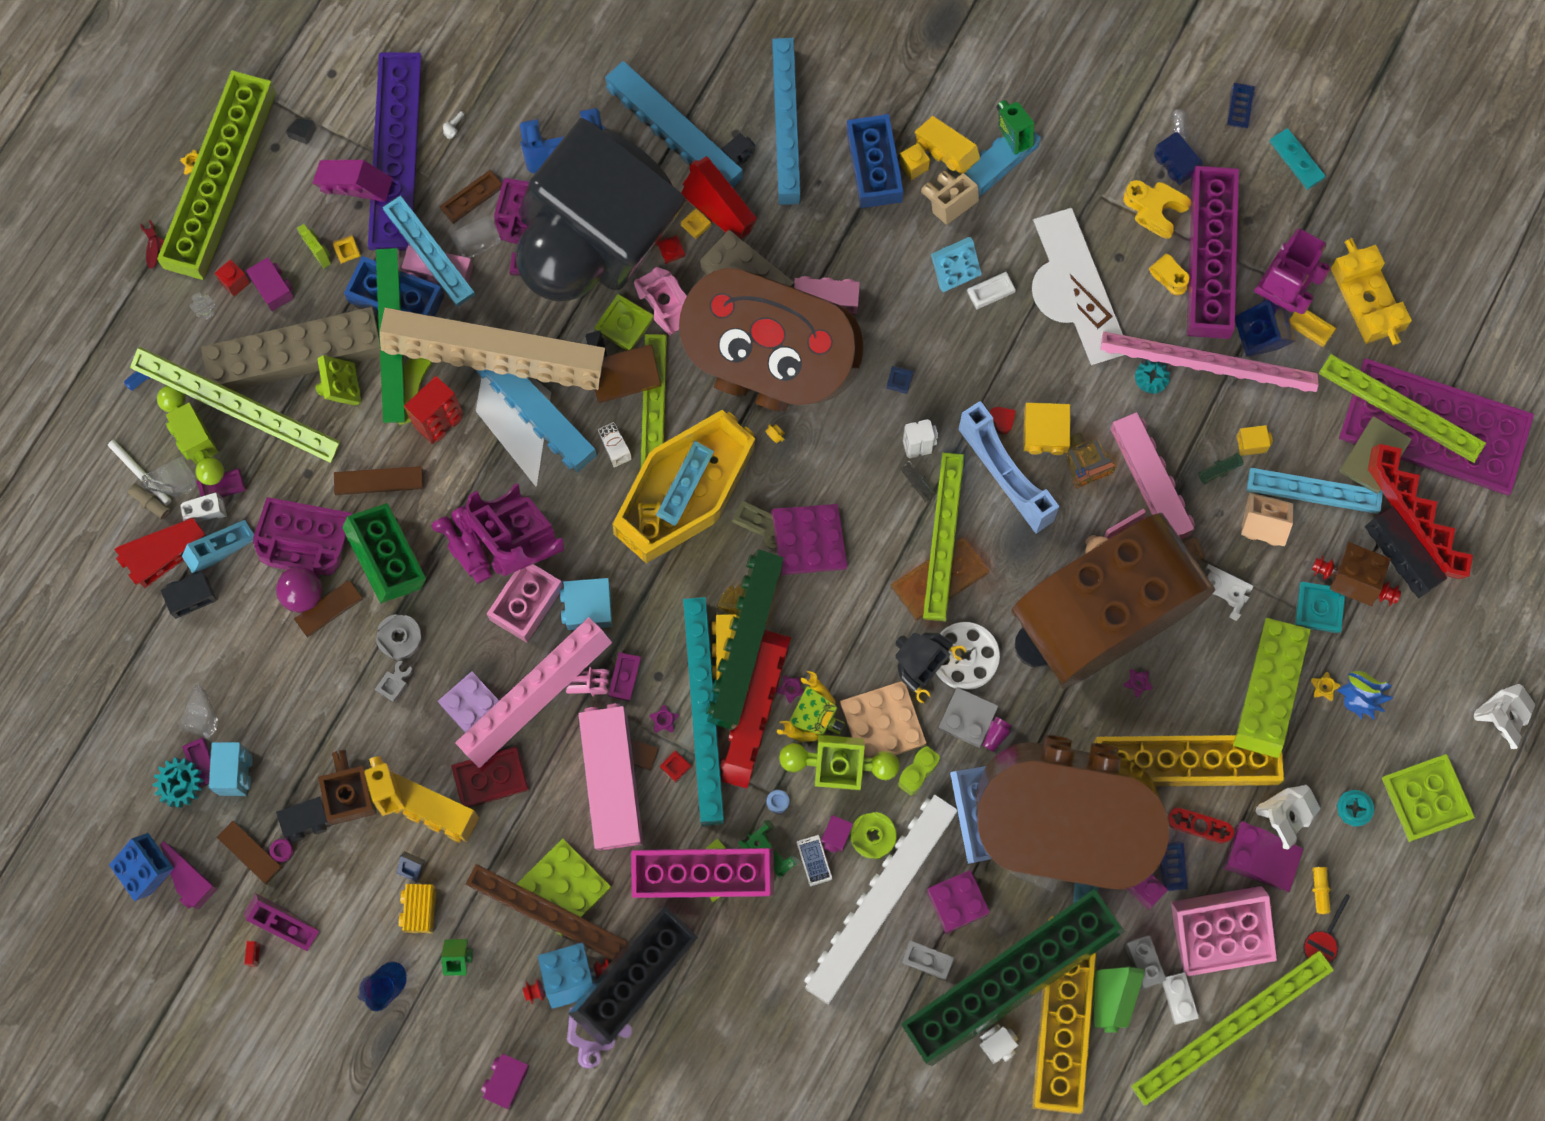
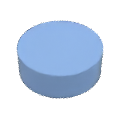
M774 790L768 795L767 807L771 812L780 814L788 809L790 801L787 793L782 790Z

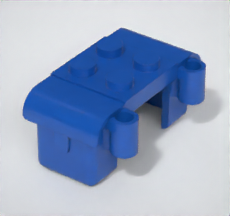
M597 108L580 111L581 118L590 121L600 130H605ZM538 119L520 123L522 136L520 144L527 170L534 174L564 138L559 137L542 141Z

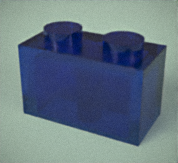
M1177 131L1156 145L1154 151L1156 161L1166 168L1169 177L1176 181L1179 186L1192 178L1196 166L1203 165L1200 158Z

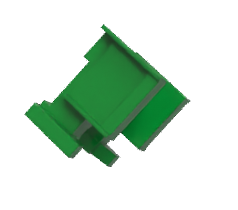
M763 821L764 826L754 834H747L750 840L744 839L739 841L740 847L773 848L767 836V833L774 828L771 821ZM774 850V874L776 873L778 877H783L796 864L801 863L796 855L790 856L785 860L783 856Z

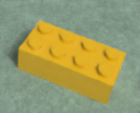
M393 772L405 807L394 813L399 814L402 811L403 815L407 816L406 818L418 824L421 820L427 828L437 833L442 830L453 841L458 843L461 840L468 842L480 818L474 810Z

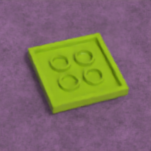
M1447 754L1382 777V781L1409 842L1475 818Z
M564 839L552 848L517 883V885L581 918L611 889V886Z

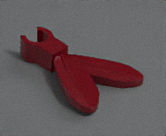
M149 220L148 222L151 225L149 229H144L143 224H140V227L148 237L146 263L149 269H153L158 261V250H161L164 240L157 237L155 226Z

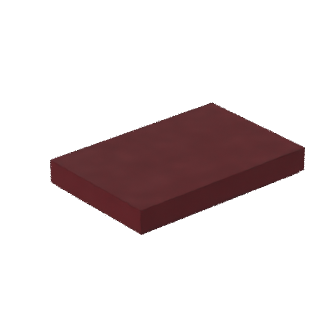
M517 746L496 752L480 768L471 759L451 765L460 803L468 808L529 791Z

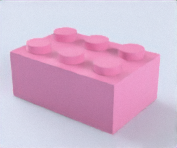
M532 564L513 573L487 612V616L496 625L528 643L559 596L560 589L564 588L561 580Z

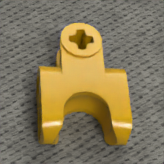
M1131 181L1127 185L1123 196L1125 205L1138 212L1135 220L1141 226L1165 239L1173 235L1174 226L1164 218L1162 211L1164 209H1174L1178 212H1185L1191 206V201L1186 195L1161 182H1157L1154 188L1142 181Z

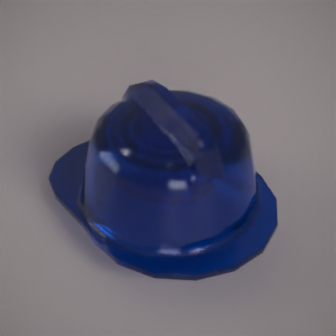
M395 961L385 963L373 974H369L362 979L359 986L358 999L364 1001L370 1010L374 1012L382 1011L403 991L407 982L405 968Z

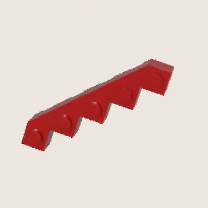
M1384 444L1372 447L1368 471L1390 504L1394 506L1447 577L1459 580L1469 577L1473 555L1452 550L1455 528L1434 524L1437 501L1416 497L1420 475L1398 470L1402 448Z
M765 630L739 724L730 731L728 741H731L728 755L726 759L723 758L721 761L720 772H723L721 782L746 789L749 786L792 637Z

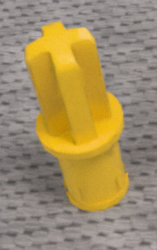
M1327 867L1312 868L1314 889H1312V892H1315L1316 912L1318 914L1330 913L1329 892L1331 888L1328 887Z

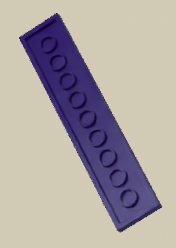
M379 52L372 165L392 177L393 180L386 202L370 199L369 250L398 248L399 251H407L408 245H410L385 213L383 207L401 196L414 213L422 69L421 53Z

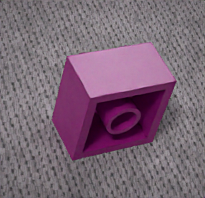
M971 870L934 885L927 890L929 899L945 934L987 917L990 913Z

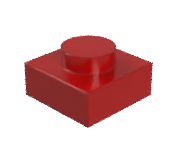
M677 235L657 243L665 264L685 257V252Z

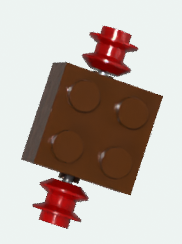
M1351 542L1347 543L1336 567H1334L1333 559L1326 562L1323 555L1320 559L1316 558L1311 570L1315 571L1314 576L1318 573L1323 574V580L1333 576L1330 590L1369 606H1373L1377 597L1379 602H1382L1384 599L1388 600L1389 606H1391L1392 603L1397 604L1401 596V591L1398 590L1399 585L1391 588L1389 581L1384 583L1391 558Z

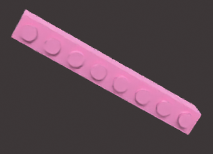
M588 617L455 743L480 768L612 643L611 640Z

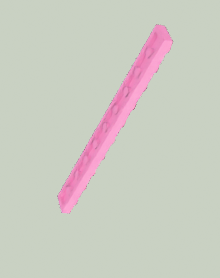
M1104 331L1101 337L1100 350L1111 354L1119 353L1131 358L1139 357L1152 362L1160 361L1170 363L1173 366H1185L1194 370L1211 371L1218 375L1226 374L1239 379H1252L1259 383L1267 382L1277 384L1280 387L1298 388L1305 392H1316L1319 385L1318 373Z

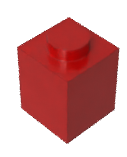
M231 259L214 273L219 282L233 297L250 284L245 273Z

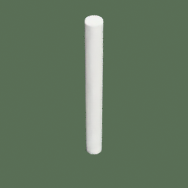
M115 440L110 441L108 446L165 506L169 505L172 500Z

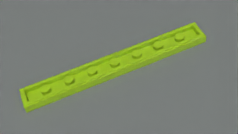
M645 334V346L652 344L662 387L643 391L641 468L648 454L654 448L664 443L667 335Z
M1332 354L1329 355L1318 373L1473 463L1486 442Z
M942 452L923 619L946 621L964 454Z

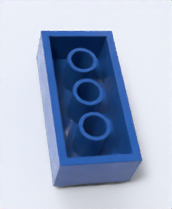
M889 114L847 120L846 133L860 209L901 203L903 200V187Z
M362 256L344 295L348 303L363 309L372 307L374 312L378 314L376 261ZM400 271L401 311L435 317L444 298L441 286Z

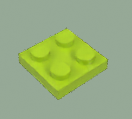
M617 294L594 327V331L601 330L603 337L626 351L632 350L654 320V315Z

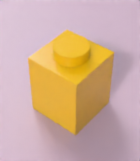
M919 143L900 153L899 165L910 180L929 170L930 159Z
M1267 425L1240 428L1236 435L1240 456L1266 453L1273 442L1272 434L1268 432Z

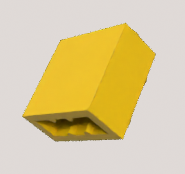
M1026 403L1024 408L1023 451L1033 455H1038L1042 452H1051L1052 455L1068 453L1070 447V404Z

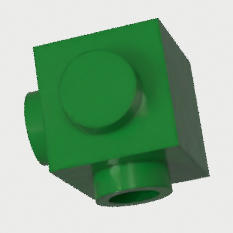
M444 939L441 955L443 976L467 975L468 963L473 961V950L468 948V939Z

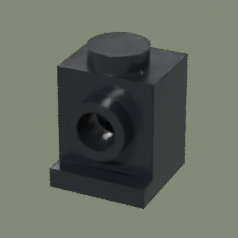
M739 133L721 149L739 166L741 162L745 163L750 159L755 144L749 137L745 138Z

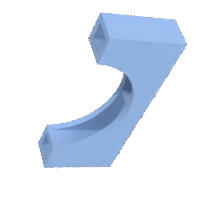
M979 401L962 412L959 431L1033 531L1038 533L1053 523L1060 506L1047 489L1042 491L1035 487L1018 469L1003 447L995 430L993 417L982 402Z

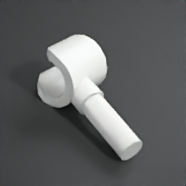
M460 111L453 121L446 122L443 125V134L448 139L456 135L457 129L455 126L464 116L463 112Z

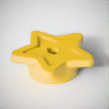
M196 150L180 159L185 165V175L192 172L194 167L192 163L196 162L198 157Z
M1328 672L1322 678L1311 679L1312 684L1316 688L1313 696L1315 698L1324 696L1329 701H1332L1333 691L1338 689L1340 684L1334 682Z

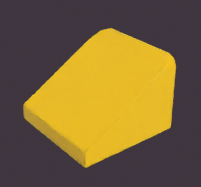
M353 235L332 242L340 263L361 256Z

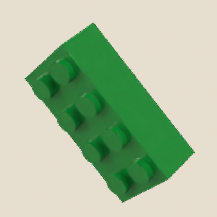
M385 503L347 516L342 528L380 604L420 590L426 577L389 504Z

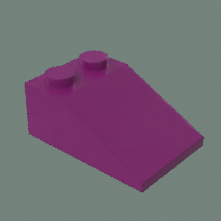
M1240 822L1236 826L1223 869L1289 893L1303 849L1296 845H1292L1289 849H1284L1283 841L1280 837L1259 827Z

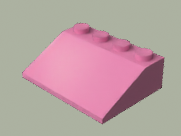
M1262 886L1171 902L1173 924L1182 967L1186 977L1277 961L1270 898Z

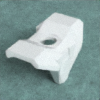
M1516 684L1498 691L1481 707L1475 710L1474 718L1476 721L1493 722L1496 728L1502 731L1501 735L1508 740L1510 748L1517 749L1522 738L1520 734L1523 725L1528 724L1535 703L1525 688L1520 684ZM1510 711H1511V712L1513 713V715H1514V719H1513V720H1511V718H1510Z
M1307 785L1284 789L1267 801L1260 803L1256 808L1257 815L1270 818L1272 827L1277 829L1283 841L1284 849H1289L1296 843L1299 830L1302 827H1309L1320 811V807ZM1291 810L1295 815V820L1292 822L1289 817Z

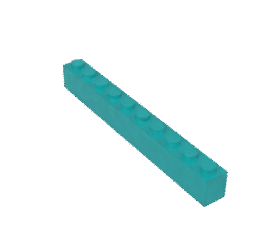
M706 597L683 599L700 822L701 826L723 825L724 815L717 728L715 724L707 722L708 714H706L707 705L714 697V693H712L713 679Z

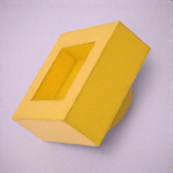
M695 209L681 221V226L697 239L711 226V222L698 209Z

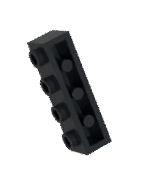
M1394 506L1375 517L1365 526L1370 537L1375 540L1383 554L1391 558L1390 562L1395 567L1397 573L1402 576L1418 599L1448 579Z

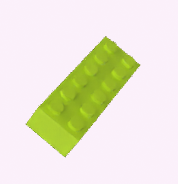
M1270 618L1265 619L1233 746L1279 758L1285 742L1311 629Z

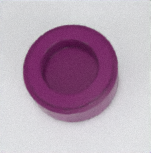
M278 839L271 844L270 855L275 861L284 863L293 857L294 847L288 840Z

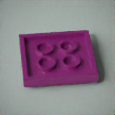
M838 504L772 510L778 556L784 557L780 570L781 575L847 569Z

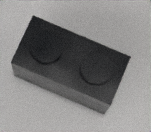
M203 572L191 573L186 577L187 579L180 582H171L166 585V588L161 590L167 608L175 619L217 601L210 582Z
M320 796L276 812L283 837L288 841H301L305 839L307 834H320L327 831V827L332 826L327 822L323 799Z

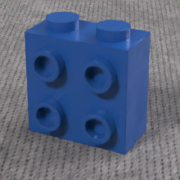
M149 833L131 838L109 864L134 901L152 895L174 869Z

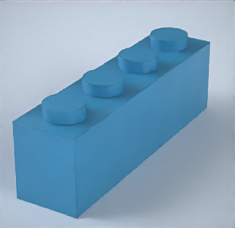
M1035 131L1034 146L1016 155L1012 152L1005 137L997 138L988 151L983 150L979 154L980 159L964 173L978 185L979 197L1039 147L1041 137Z

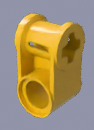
M1164 254L1149 267L1151 275L1167 288L1171 294L1179 296L1186 292L1189 275L1169 254Z
M638 501L639 532L653 544L660 538L661 518L656 516V513L661 506V502L643 504L642 501ZM648 529L655 531L652 536H646L643 533Z

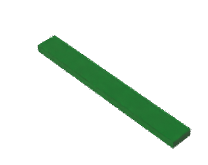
M398 248L376 249L379 341L385 308L401 311ZM380 345L383 423H405L403 354H387L381 351Z

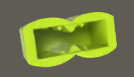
M928 746L923 747L916 754L913 764L909 765L902 772L898 787L910 796L916 794L922 788L925 778L929 777L937 768L940 755Z

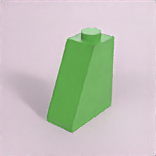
M1125 967L1094 970L1095 1028H1104V1033H1119V1028L1129 1027L1144 977V969Z

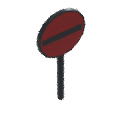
M1349 894L1345 895L1326 932L1315 931L1304 940L1303 952L1307 959L1318 951L1322 953L1329 964L1337 957L1338 943L1331 935V932L1350 898Z

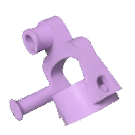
M569 1015L567 1041L571 1045L579 1047V1064L584 1068H593L600 1063V1050L612 1049L615 1039L611 1044L601 1046L598 1042L579 1038L575 1032L577 1022ZM627 1024L618 1036L623 1038L630 1037L632 1034L631 1026Z

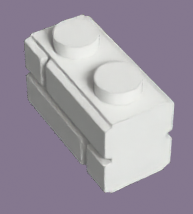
M929 419L919 421L918 424L914 422L905 425L903 444L909 459L918 457L919 454L922 456L931 454L933 446L937 445V428L935 425L932 426Z

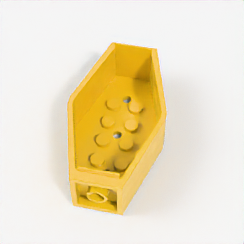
M720 410L654 448L648 454L613 522L614 535L646 564L714 525L721 517L754 451L755 445L754 433L749 428L740 426L737 423L738 419L732 413ZM694 441L713 450L714 453L711 458L716 457L718 462L712 464L709 460L678 523L674 526L661 519L660 538L651 544L639 532L638 501H642L643 504H656L657 502L662 504ZM648 529L643 534L652 536L655 531Z

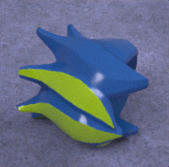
M1363 671L1349 673L1348 684L1337 690L1345 696V707L1356 713L1361 720L1363 714H1367L1375 720V710L1385 712L1380 704L1393 699V696L1382 693L1392 686L1388 685V682L1375 680Z

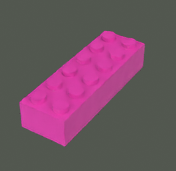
M774 848L631 851L632 898L774 895Z

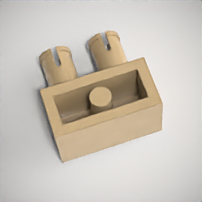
M943 171V174L940 173L937 181L944 186L943 189L939 191L930 182L921 189V193L932 202L933 214L946 225L979 202L978 185L964 173L955 179L948 171Z

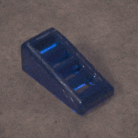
M1239 83L1232 85L1226 125L1248 128L1255 86ZM1237 93L1247 94V98L1236 95ZM1235 101L1246 102V106L1235 104ZM1234 108L1245 110V113L1234 112ZM1233 116L1244 118V122L1232 120Z
M1180 841L1168 842L1166 850H1176L1177 854H1167L1165 852L1160 863L1163 886L1168 891L1188 889L1184 843ZM1178 859V863L1167 864V860ZM1179 869V873L1168 874V870ZM1181 878V882L1169 883V879Z

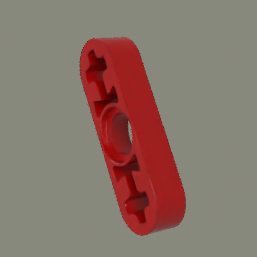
M1174 808L1167 816L1169 826L1172 829L1219 844L1229 842L1234 835V829L1228 822L1183 808ZM1180 813L1181 818L1184 820H1188L1189 816L1193 818L1189 823V828H1186L1188 823L1181 821L1179 824H1176V820L1172 816ZM1200 819L1206 823L1207 828L1204 832H1198L1194 828L1196 820ZM1213 823L1215 824L1213 829L1220 830L1224 827L1228 835L1220 838V833L1213 831L1211 835H1208Z

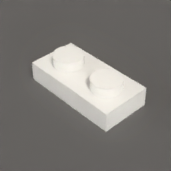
M1185 972L1165 977L1166 981L1162 984L1174 1024L1198 1019Z

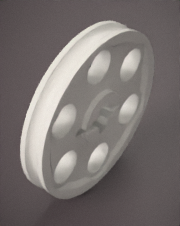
M970 622L955 623L945 628L940 633L944 637L949 633L956 635L957 642L953 645L963 646L966 649V653L972 652L969 656V661L967 659L959 661L953 657V652L949 650L948 652L951 654L949 656L950 662L938 669L936 672L937 676L945 684L955 689L972 690L986 684L995 674L1000 658L998 644L993 635L984 627ZM970 630L977 631L979 639L977 641H970L967 638V632ZM984 647L993 649L994 655L991 658L982 656L981 650ZM959 649L955 652V654L960 658L962 655V650ZM978 667L985 669V678H976L974 670ZM954 671H960L964 674V680L955 682L951 674Z

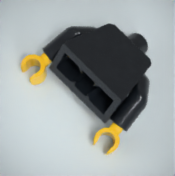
M915 632L909 639L903 635L896 640V646L900 649L895 655V658L899 661L897 668L900 680L911 692H916L917 700L920 703H925L920 698L922 692L927 693L931 698V693L928 690H922L920 685L924 687L951 655L948 651L953 652V657L956 660H962V658L955 654L957 650L960 649L966 653V649L963 646H954V642L940 633H923L920 635Z

